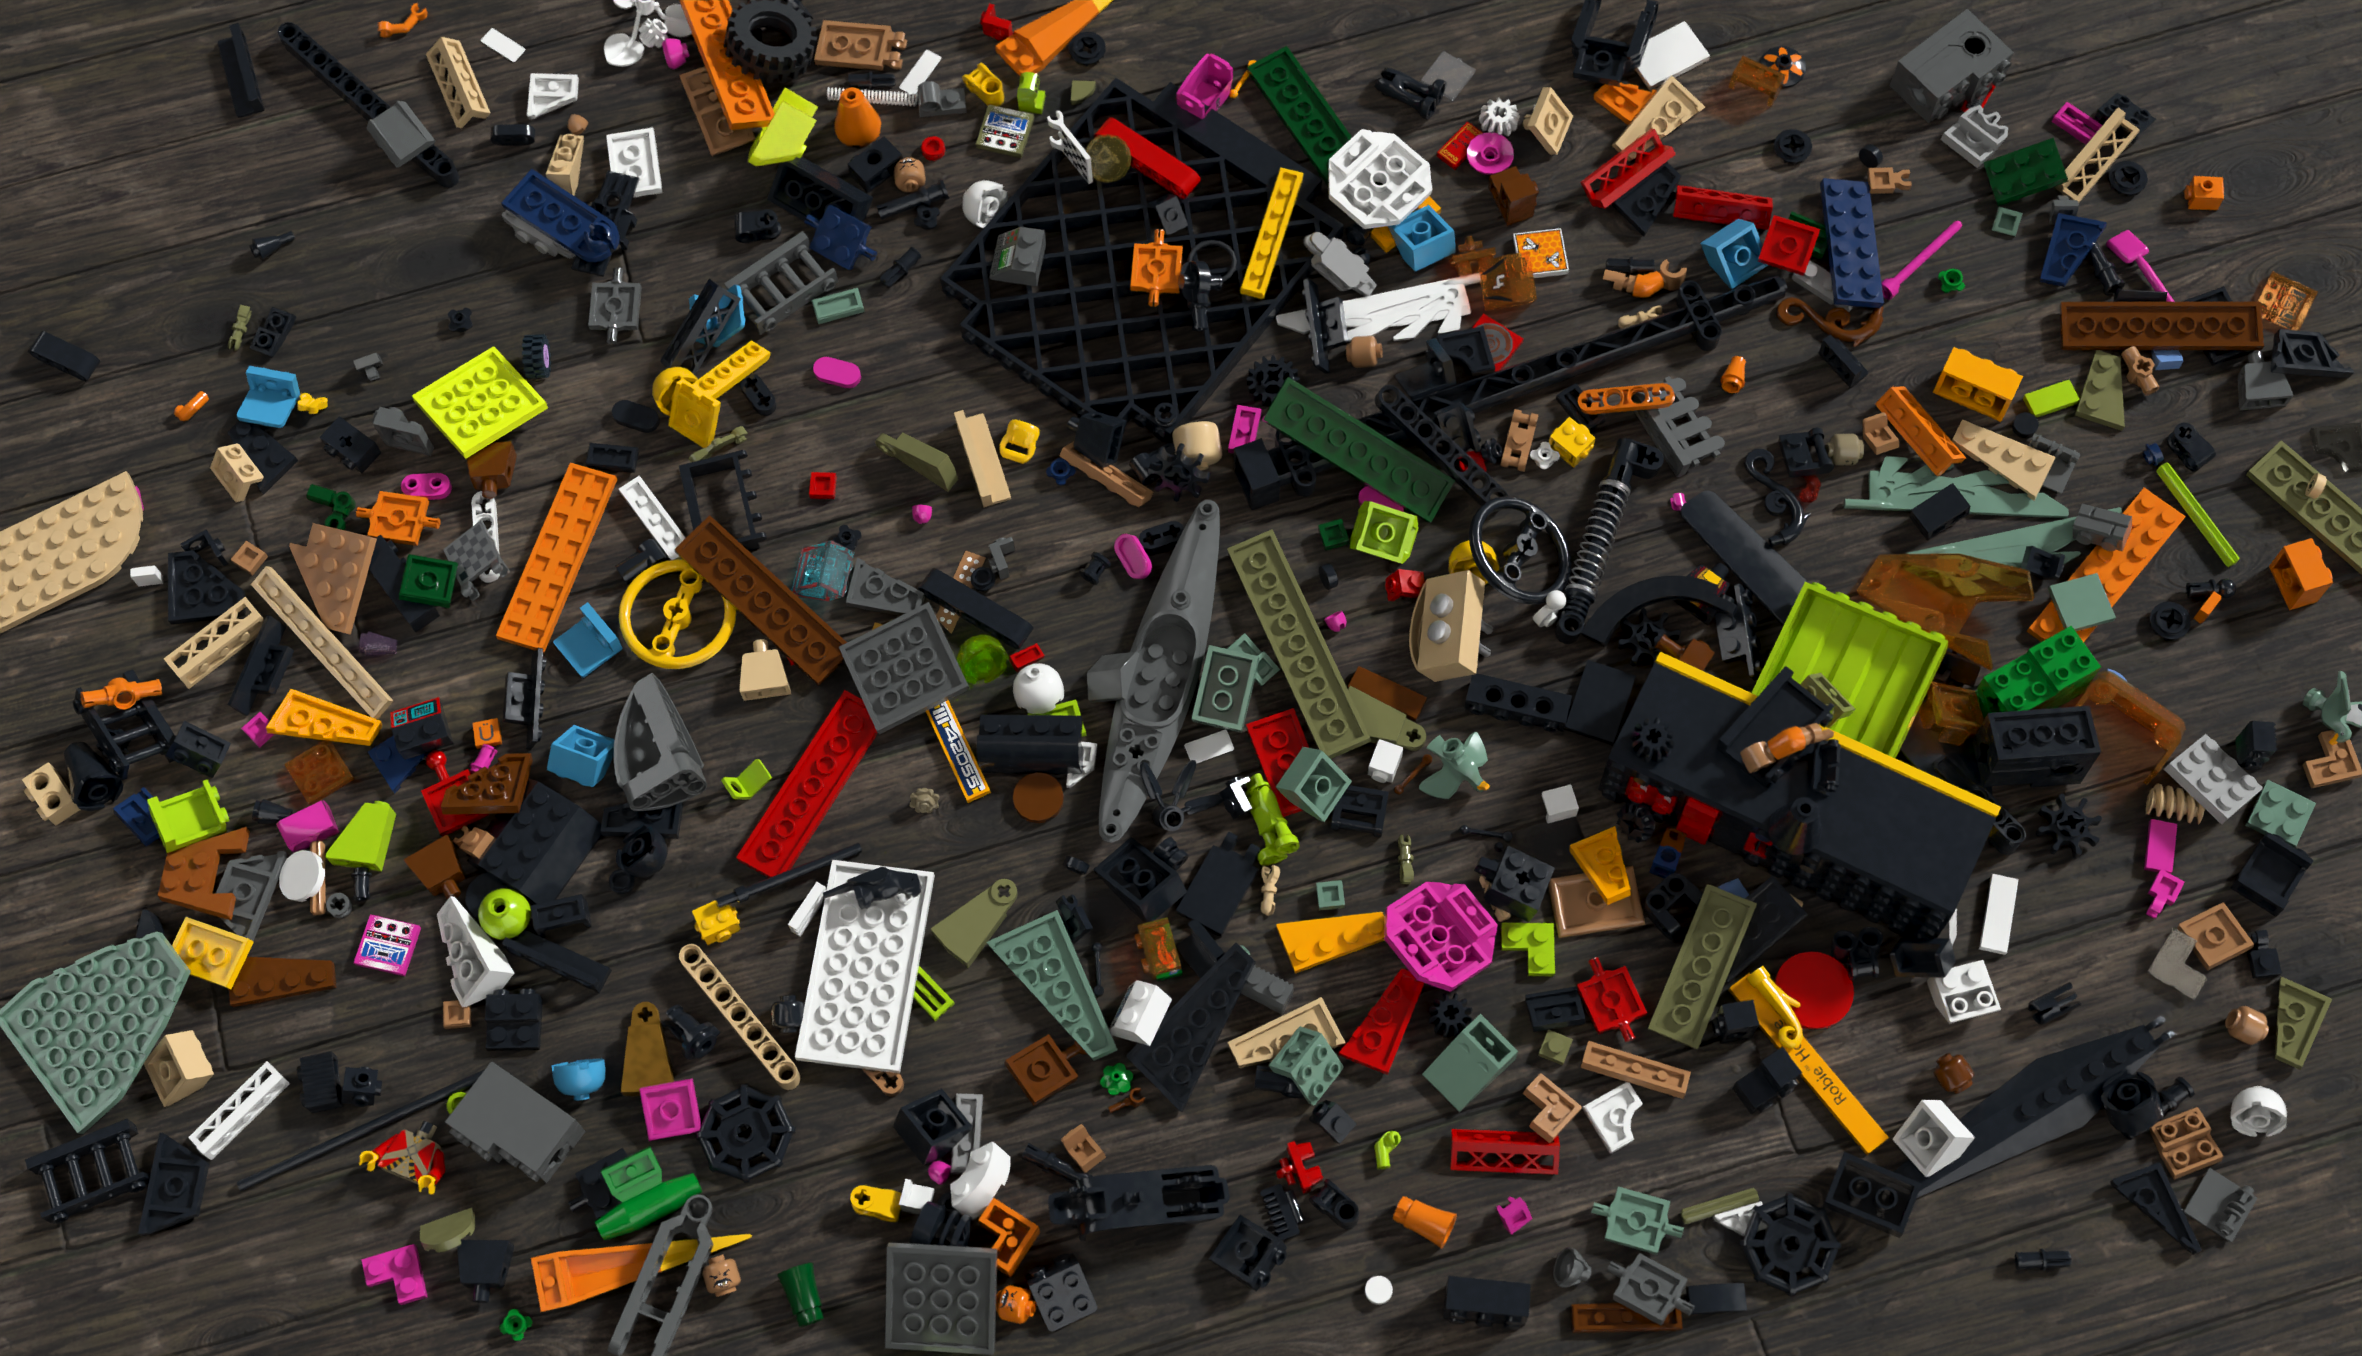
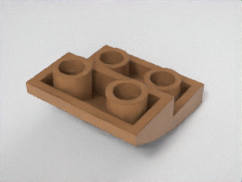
M2198 1107L2157 1122L2153 1127L2149 1128L2158 1152L2173 1180L2223 1160V1154L2210 1135L2211 1127Z

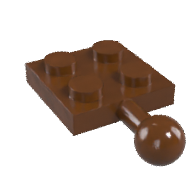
M1048 1034L1006 1059L1004 1064L1032 1105L1035 1106L1077 1080L1078 1075L1067 1060L1077 1054L1086 1055L1087 1053L1075 1040L1072 1046L1061 1052Z

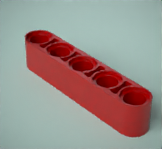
M1109 117L1094 134L1096 141L1105 136L1118 137L1126 144L1129 150V165L1180 198H1187L1201 181L1200 176L1192 168L1114 118Z

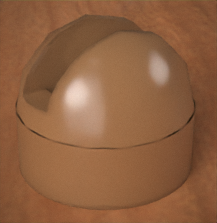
M572 114L567 126L571 133L579 135L586 130L588 121L579 115Z

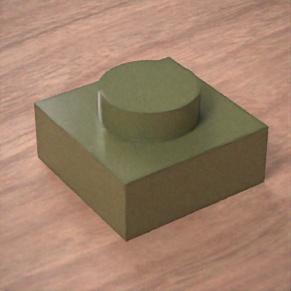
M1548 1030L1538 1056L1563 1066L1573 1039Z

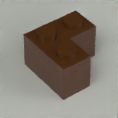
M1515 166L1490 175L1488 188L1507 226L1534 216L1539 190L1536 182L1531 181L1528 173L1520 174Z

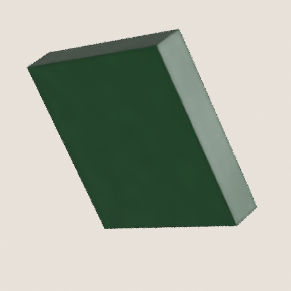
M408 554L399 600L450 608L458 562Z

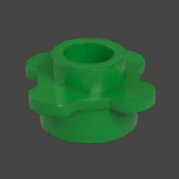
M1948 269L1939 273L1938 279L1941 280V290L1944 293H1949L1953 290L1962 291L1965 288V284L1962 282L1963 275L1960 270Z
M512 1309L500 1325V1331L503 1334L508 1333L515 1341H521L524 1338L526 1329L531 1327L532 1319L529 1316H522L517 1309ZM514 1323H518V1327L515 1328Z

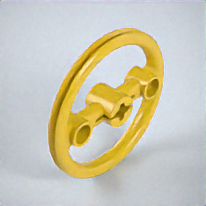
M675 559L649 567L631 582L621 600L619 624L624 640L639 658L656 667L682 669L701 664L721 650L733 631L736 609L722 597L725 608L722 627L712 642L693 654L673 657L675 654V639L679 630L685 629L691 623L692 617L689 605L694 594L701 590L703 580L684 560ZM681 571V586L677 596L668 600L663 608L666 618L663 630L660 635L653 639V647L647 649L638 641L631 627L630 615L633 602L640 590L651 580L666 573ZM691 578L696 579L694 583L686 584L687 580ZM662 644H669L665 650L658 649Z

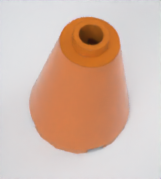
M851 87L841 93L834 124L836 135L847 146L860 145V147H866L880 135V117L859 89Z

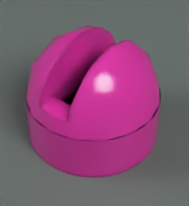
M928 505L912 506L913 519L918 524L927 523L932 516V507Z
M1338 611L1325 618L1327 626L1334 632H1339L1340 628L1344 629L1346 627L1347 621L1343 611Z
M942 1161L933 1162L928 1169L930 1178L939 1185L947 1180L951 1172V1166Z

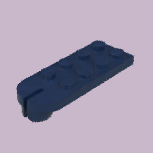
M533 169L525 175L501 202L503 208L585 261L599 262L605 260L612 254L610 248L616 250L619 245L620 236L613 221Z

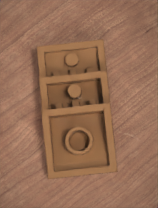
M705 66L679 75L711 156L755 141L756 138L752 128L730 130Z

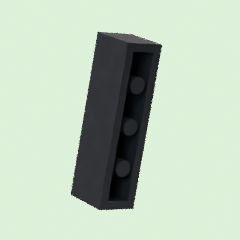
M379 535L376 537L377 540L369 571L416 633L440 616L436 609L438 606L399 600L406 559L404 557L402 559L397 557L396 553L399 550L391 539L386 542L383 536Z

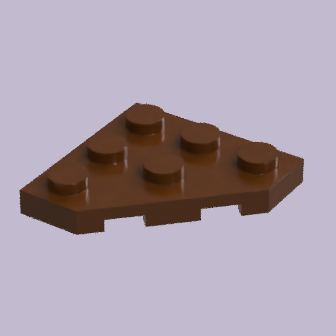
M531 753L505 754L498 758V763L488 769L483 767L469 775L468 781L457 787L454 784L446 789L441 805L443 815L519 813L533 762Z

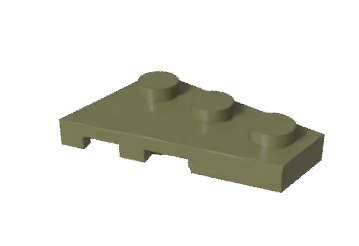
M2100 350L2095 351L2075 416L2123 431L2125 423L2120 357Z

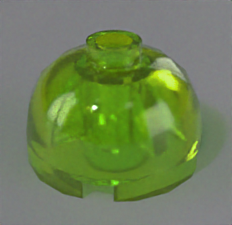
M985 634L967 639L960 646L957 654V662L966 681L971 684H977L976 681L985 679V683H988L998 678L1006 670L1007 659L1009 660V656L999 640Z

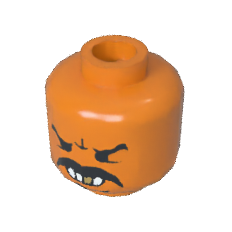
M1008 1285L1003 1290L998 1291L996 1295V1312L1000 1319L1023 1324L1028 1320L1029 1316L1032 1317L1035 1314L1036 1301L1033 1300L1030 1290Z

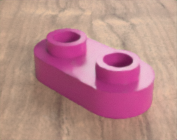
M442 473L411 474L403 479L401 490L405 495L438 500L446 498L451 493L452 484L448 477ZM441 482L439 486H434L435 483ZM412 483H417L415 487H410Z

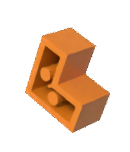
M993 1198L978 1221L982 1228L998 1237L992 1249H997V1269L1011 1278L1040 1234V1230L1036 1224Z

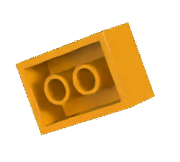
M1953 347L1933 393L2001 422L2023 376L2017 374L2012 369H2005L1995 365L1991 360L1976 357L1965 349Z

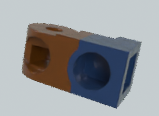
M1667 826L1649 873L1666 878L1675 872L1684 847L1686 833Z

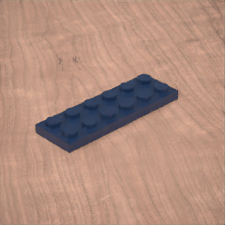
M1823 178L1820 183L1834 304L1881 308L1884 304L1869 182Z

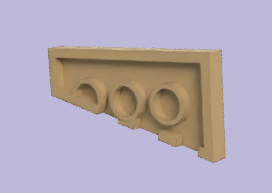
M1671 75L1664 81L1612 146L1618 152H1621L1651 128L1656 130L1661 139L1704 109L1705 106ZM1651 138L1646 141L1644 151L1654 145ZM1631 152L1627 160L1631 161L1636 158L1637 153Z
M1321 997L1227 1042L1238 1067L1242 1068L1273 1061L1299 1026L1322 1033L1331 1048L1345 1046V1041Z

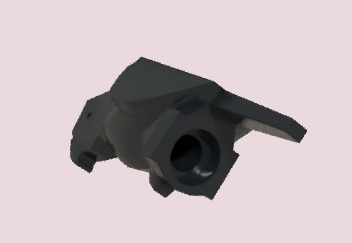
M881 866L848 879L846 883L824 892L823 896L828 898L854 890L856 900L862 910L870 907L873 901L887 900L901 893L912 894V897L915 898L921 893L922 886L916 873L894 871Z

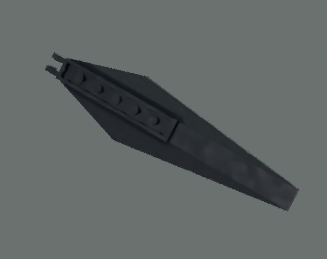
M2161 1016L2146 1026L2140 1025L2037 1058L1959 1119L1975 1138L1958 1159L1929 1177H1925L1910 1159L1893 1172L1922 1183L1917 1198L2078 1130L2104 1106L2101 1099L2104 1083L2112 1076L2121 1072H2127L2128 1075L2134 1074L2159 1046L2173 1038L2175 1033L2173 1030L2163 1033L2156 1040L2152 1037L2150 1031L2162 1026L2166 1021Z

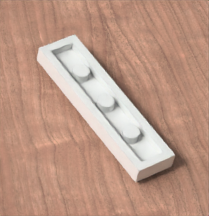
M638 476L619 488L622 496L670 560H682L675 553L674 549L685 539V536L642 478Z

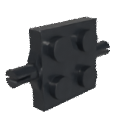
M624 1148L575 1173L581 1185L582 1195L568 1202L573 1212L588 1204L596 1218L599 1219L622 1203L612 1195L601 1170L627 1158L628 1155Z

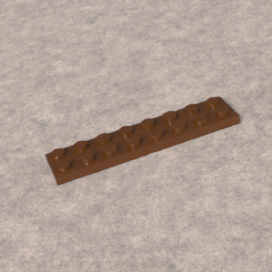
M2061 302L2059 306L2062 350H2126L2133 346L2137 350H2262L2264 347L2261 302Z
M710 515L674 549L678 556L818 686L844 661L839 647L847 642Z

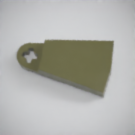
M903 432L897 440L884 433H881L875 440L877 447L885 454L896 457L947 492L958 480L956 470L947 454Z
M1352 686L1349 687L1348 691L1371 738L1369 743L1378 744L1380 739L1410 751L1419 750L1425 745L1426 732L1422 726L1406 718V714ZM1413 732H1416L1420 740L1415 739L1414 742H1410L1407 735H1412Z
M1009 879L997 880L988 889L932 927V934L949 954L969 968L987 944L986 942L990 940L1007 917V911L1017 899L1016 885ZM1002 888L1005 890L1007 888H1010V896H1002L1000 898L999 889Z

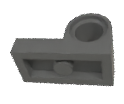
M932 81L923 82L918 85L920 117L966 113L964 88L940 90L939 84Z

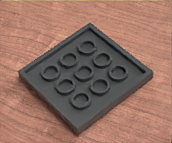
M929 602L839 647L879 735L970 689Z
M889 1242L887 1246L885 1348L994 1355L997 1249Z

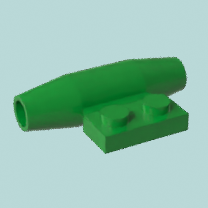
M649 1146L601 1170L612 1195L622 1203L596 1220L595 1223L603 1240H609L635 1232L677 1211L685 1205L690 1197L699 1195L703 1191L694 1173L662 1182V1169Z

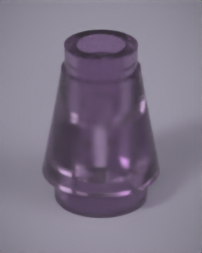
M370 631L367 634L361 633L359 653H365V656L396 654L398 640Z

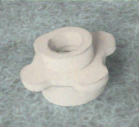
M1542 442L1538 449L1530 452V458L1541 469H1548L1560 457L1559 452L1554 451L1550 447L1549 442Z

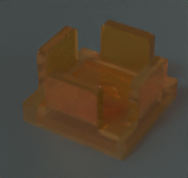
M1932 682L1927 691L1928 699L1919 709L1923 728L1930 729L1936 721L1937 726L1945 727L1938 735L1939 742L1960 746L1972 733H1977L1984 720L1974 690Z

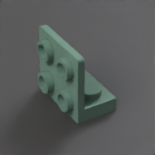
M1299 1026L1269 1064L1274 1073L1292 1078L1307 1102L1313 1106L1344 1068L1322 1033Z

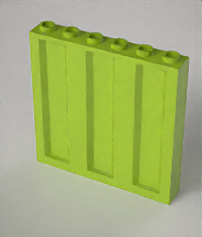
M1804 582L1752 694L1759 696L1785 666L1794 672L1792 679L1799 684L1808 675L1822 673L1856 709L1849 717L1840 718L1830 729L1896 759L1948 649V640H1945V636L1938 632L1931 631V633L1921 630V626L1914 622L1907 621V623L1899 621L1897 616L1890 612L1883 611V613L1875 611L1873 606L1860 601L1858 604L1853 602L1844 593L1836 592L1834 594L1829 592L1825 586L1817 582H1812V584Z

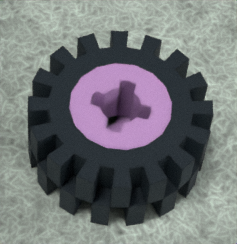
M545 334L524 335L522 361L524 371H526L525 375L528 379L548 378L550 376L551 353L549 352V341Z

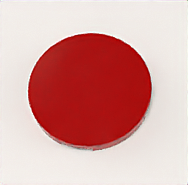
M1803 952L1791 957L1781 966L1774 980V983L1782 991L1800 1002L1799 1008L1792 1005L1790 1007L1800 1022L1801 1028L1827 1029L1836 1025L1848 1013L1853 1002L1854 987L1853 982L1849 978L1848 971L1838 960L1824 953Z

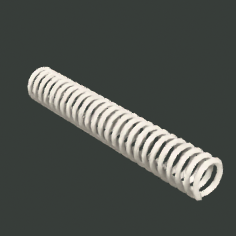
M828 87V100L838 101L840 99L841 89L838 88L837 98V88L833 89L832 87L831 96H829L830 88ZM866 89L864 90V96L866 97L867 94V100L870 104L887 103L889 105L891 103V105L898 104L900 106L902 104L903 106L913 105L915 107L918 101V93L915 95V103L914 93H912V100L910 101V92L908 93V102L906 92L904 94V103L903 92H901V99L899 101V91L897 92V101L895 91L893 93V102L892 91L890 92L889 101L888 91L886 92V100L885 91L882 92V101L881 91H879V98L877 100V90L875 91V99L874 91H871L870 100V90H868V93Z

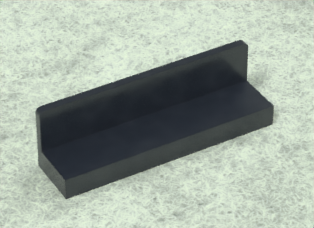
M239 23L229 25L232 37L218 41V47L235 113L238 118L265 111L245 34Z

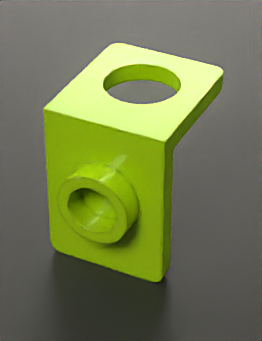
M756 759L738 777H723L721 782L733 799L750 800L772 777L761 760ZM731 784H733L739 790L740 793L735 791Z

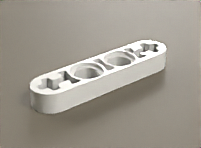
M480 491L472 498L473 526L480 520L482 522L485 520L492 522L488 533L499 553L496 501L494 498L487 499L488 502L485 504L487 513H483L480 504L487 498H484L482 491ZM491 569L489 574L486 575L483 572L479 578L483 582L491 583L497 580L500 574H495Z

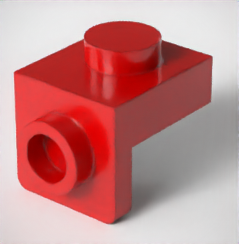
M989 4L987 11H983L980 18L984 35L991 36L996 40H1005L1013 35L1011 21L997 18L995 6Z
M1403 569L1396 570L1385 579L1388 600L1395 601L1400 596L1418 598L1425 583L1424 573Z

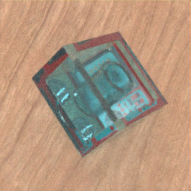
M832 540L802 548L791 591L796 596L825 601L843 598L847 591L849 573L853 567L854 552Z

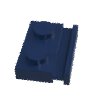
M143 787L138 794L131 795L115 806L113 810L115 815L147 847L160 836L148 810L147 799L153 798V796Z

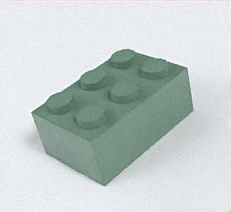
M1209 645L1192 721L1242 733L1259 664V656Z

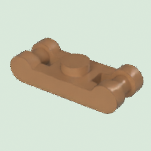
M1514 410L1501 467H1517V470L1525 472L1539 414L1531 413V415L1522 413L1521 410ZM1519 423L1528 424V429L1518 428ZM1511 453L1518 454L1521 456L1520 458L1511 456Z

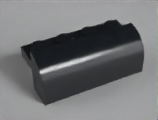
M980 715L979 735H977V759L981 772L1082 774L1084 749L1081 744L1082 716Z

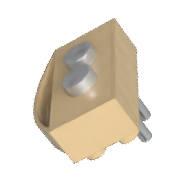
M1469 570L1427 579L1413 610L1409 633L1411 658L1416 670L1434 682L1476 674L1478 653L1484 657H1488L1491 654V650L1480 643V630L1486 634H1491L1493 631V627L1482 620L1485 581Z

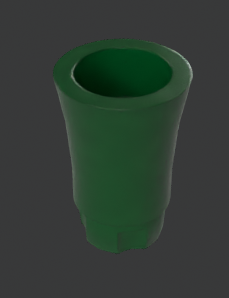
M813 1263L798 1265L778 1273L777 1277L784 1288L793 1316H796L799 1327H805L822 1321L823 1314L820 1308L822 1304L815 1281Z

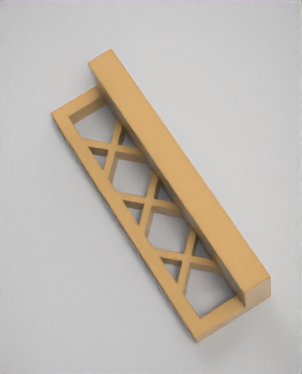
M440 37L426 53V56L456 127L463 128L472 117L486 119L490 115V111L460 41ZM439 51H440L441 56H440V62L438 63V61H437V59H436V55H437V54L439 53ZM446 68H447V70H448L447 82H446V80H445V78H444V77H445ZM454 86L456 89L455 100L452 96ZM461 104L463 105L465 110V113L462 116L460 115Z
M2120 108L2115 110L2065 169L2069 182L2055 186V189L2067 195L2070 200H2078V204L2140 131V129L2124 119L2126 114ZM2120 125L2131 132L2125 139H2116L2115 131ZM2113 145V155L2100 158V148ZM2098 163L2099 171L2097 174L2085 176L2084 167L2087 164ZM2082 181L2083 190L2078 196L2067 189L2072 182Z
M244 597L166 656L164 660L187 688L190 689L256 639L264 619L247 598ZM245 607L252 612L244 619H237L238 613ZM229 625L226 633L216 635L217 629L220 626ZM209 640L208 646L205 649L196 650L197 644L200 641ZM181 656H188L187 662L180 668H177L173 663Z

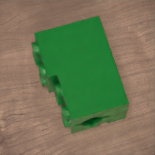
M2069 626L2030 648L2026 654L1984 676L1971 700L1984 719L1987 713L2058 708L2083 694L2101 666L2074 628Z

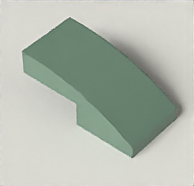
M1245 633L1227 648L1259 656L1255 682L1260 686L1264 685L1280 670L1264 651L1261 652Z

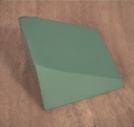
M1998 207L1992 230L2016 236L2023 213Z

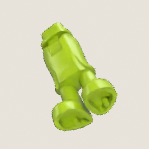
M1261 773L1250 777L1251 781L1246 784L1248 790L1245 794L1252 807L1250 812L1258 826L1259 835L1263 836L1266 848L1258 853V861L1260 865L1267 866L1283 861L1288 857L1287 854L1296 852L1300 844L1297 837L1288 828L1287 820L1281 814L1276 796L1269 783L1264 782Z

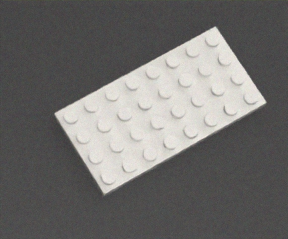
M832 860L826 891L846 883L848 879L881 866ZM883 866L894 871L916 873L922 889L921 893L915 898L912 897V894L901 893L887 900L873 901L870 907L862 910L858 905L854 890L825 898L795 1054L796 1060L900 1074L935 877L934 872Z

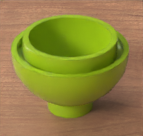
M501 888L490 892L482 900L478 910L479 923L482 929L489 936L502 940L505 937L509 939L516 937L523 932L531 917V909L527 899L520 892L509 888ZM500 905H504L505 910L497 913V908Z

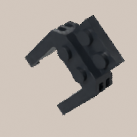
M1585 0L1571 39L1572 54L1577 60L1573 71V78L1619 87L1623 74L1641 65L1657 18L1658 1L1647 0L1645 10L1641 11L1631 44L1629 45L1621 41L1594 36L1590 37L1602 0Z

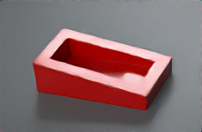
M1036 643L1010 655L1009 661L1017 673L1024 667L1043 659L1045 655Z

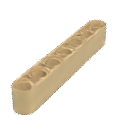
M694 944L685 945L679 953V959L685 970L778 1085L786 1090L796 1088L800 1083L801 1077L792 1060L700 947ZM693 954L699 955L696 962L687 963L689 956ZM706 974H714L712 981L702 982ZM722 993H730L728 1000L725 1002L718 1001V997ZM738 1012L746 1013L743 1020H733ZM753 1032H762L758 1040H749ZM768 1052H778L777 1057L775 1059L770 1061L765 1060V1056ZM787 1070L794 1072L791 1079H781L783 1072Z

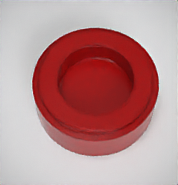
M936 136L926 138L921 144L922 154L930 161L941 159L945 154L943 140Z

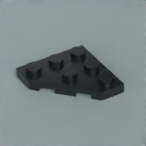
M193 550L168 553V622L171 625L215 620L245 597V592L240 587L232 583L225 575L207 563ZM246 607L238 613L237 617L246 616Z

